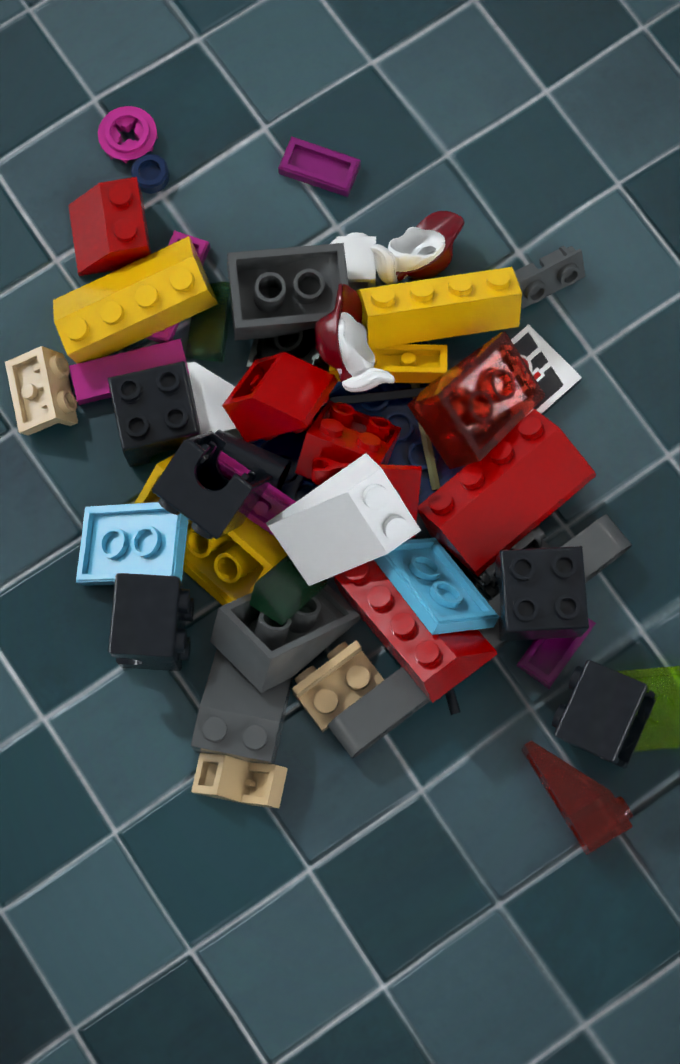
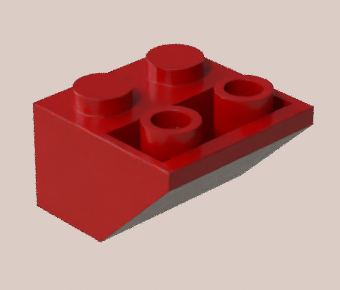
M282 352L255 360L222 406L245 441L250 442L258 439L267 441L279 434L291 431L293 433H300L308 429L313 424V418L321 406L329 400V394L338 380L334 374H330L289 353Z
M329 401L306 433L295 473L312 479V461L317 457L328 458L340 463H352L367 453L377 464L387 465L400 435L401 427L391 424L389 420L383 417H371L355 411L352 406L346 403Z

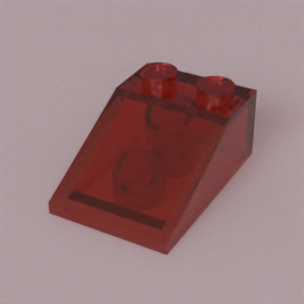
M504 331L431 382L407 405L448 468L453 469L481 461L546 395Z

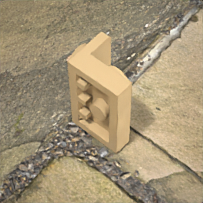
M40 346L5 362L18 432L20 434L29 436L57 423L68 426L78 423L76 414L77 402L72 394L68 376L70 372L69 364L63 353Z
M357 640L350 645L346 642L339 644L328 653V662L318 669L311 666L295 678L297 685L292 688L293 694L322 733L328 729V724L336 716L384 681V678L363 653L362 646Z

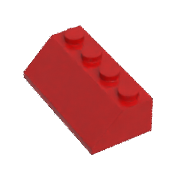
M534 409L418 506V513L429 534L436 538L446 550L478 577L495 562L500 550H510L595 478L596 474L563 431Z
M374 560L333 576L342 596L360 615L362 620L432 703L498 655L494 647L478 629L432 635Z

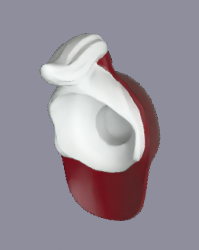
M437 211L424 218L416 227L408 228L401 237L392 239L389 242L388 249L380 244L372 245L370 249L374 255V263L379 278L387 285L402 281L406 277L415 280L430 279L444 271L452 261L453 242L464 226V219L453 212Z
M341 283L338 285L334 310L320 318L315 325L316 349L324 362L338 370L342 386L349 392H363L382 383H394L395 378L391 373L374 368L375 355L367 343V329L362 324L363 309L360 297L353 288Z

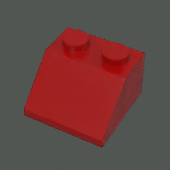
M137 177L98 183L68 205L79 276L118 270L152 254L143 196Z

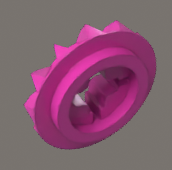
M123 106L110 111L102 119L98 128V140L101 149L108 154L111 160L116 158L122 160L125 164L129 160L142 157L148 151L153 152L155 140L158 139L157 128L153 118L145 110L134 106ZM133 129L135 138L138 141L127 139L125 143L122 142V136L118 130L129 133Z

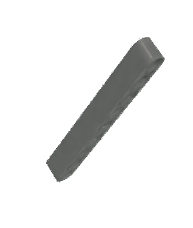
M605 514L561 547L582 546L586 583L622 556L632 544L611 518ZM498 594L488 603L500 617V594ZM499 619L494 628L478 629L496 651L509 642L500 641ZM401 667L336 716L327 727L349 756L355 758L429 703L430 699L404 668Z

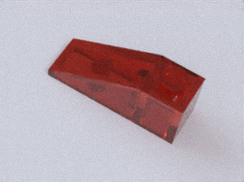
M530 741L523 746V754L586 855L633 827L629 821L633 814L621 796L615 798L611 790L535 742Z

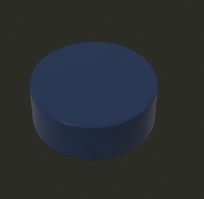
M145 154L136 159L131 168L132 177H137L140 189L144 193H157L163 190L169 182L170 175L167 163L158 155Z

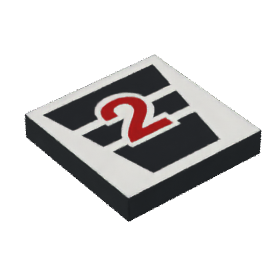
M529 324L477 369L472 377L517 423L534 409L544 415L577 386L582 379Z

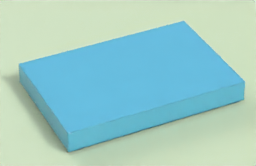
M158 502L85 507L76 583L83 586L115 585L117 573L177 576L182 582L189 519L181 513L174 515L166 511Z
M436 538L407 540L390 553L374 559L432 635L494 628L499 619L495 610Z

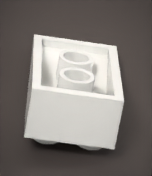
M367 453L266 522L309 586L382 557L421 531L383 469Z

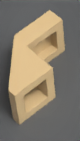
M200 753L191 792L252 806L279 809L288 768L275 764L247 762L228 755Z

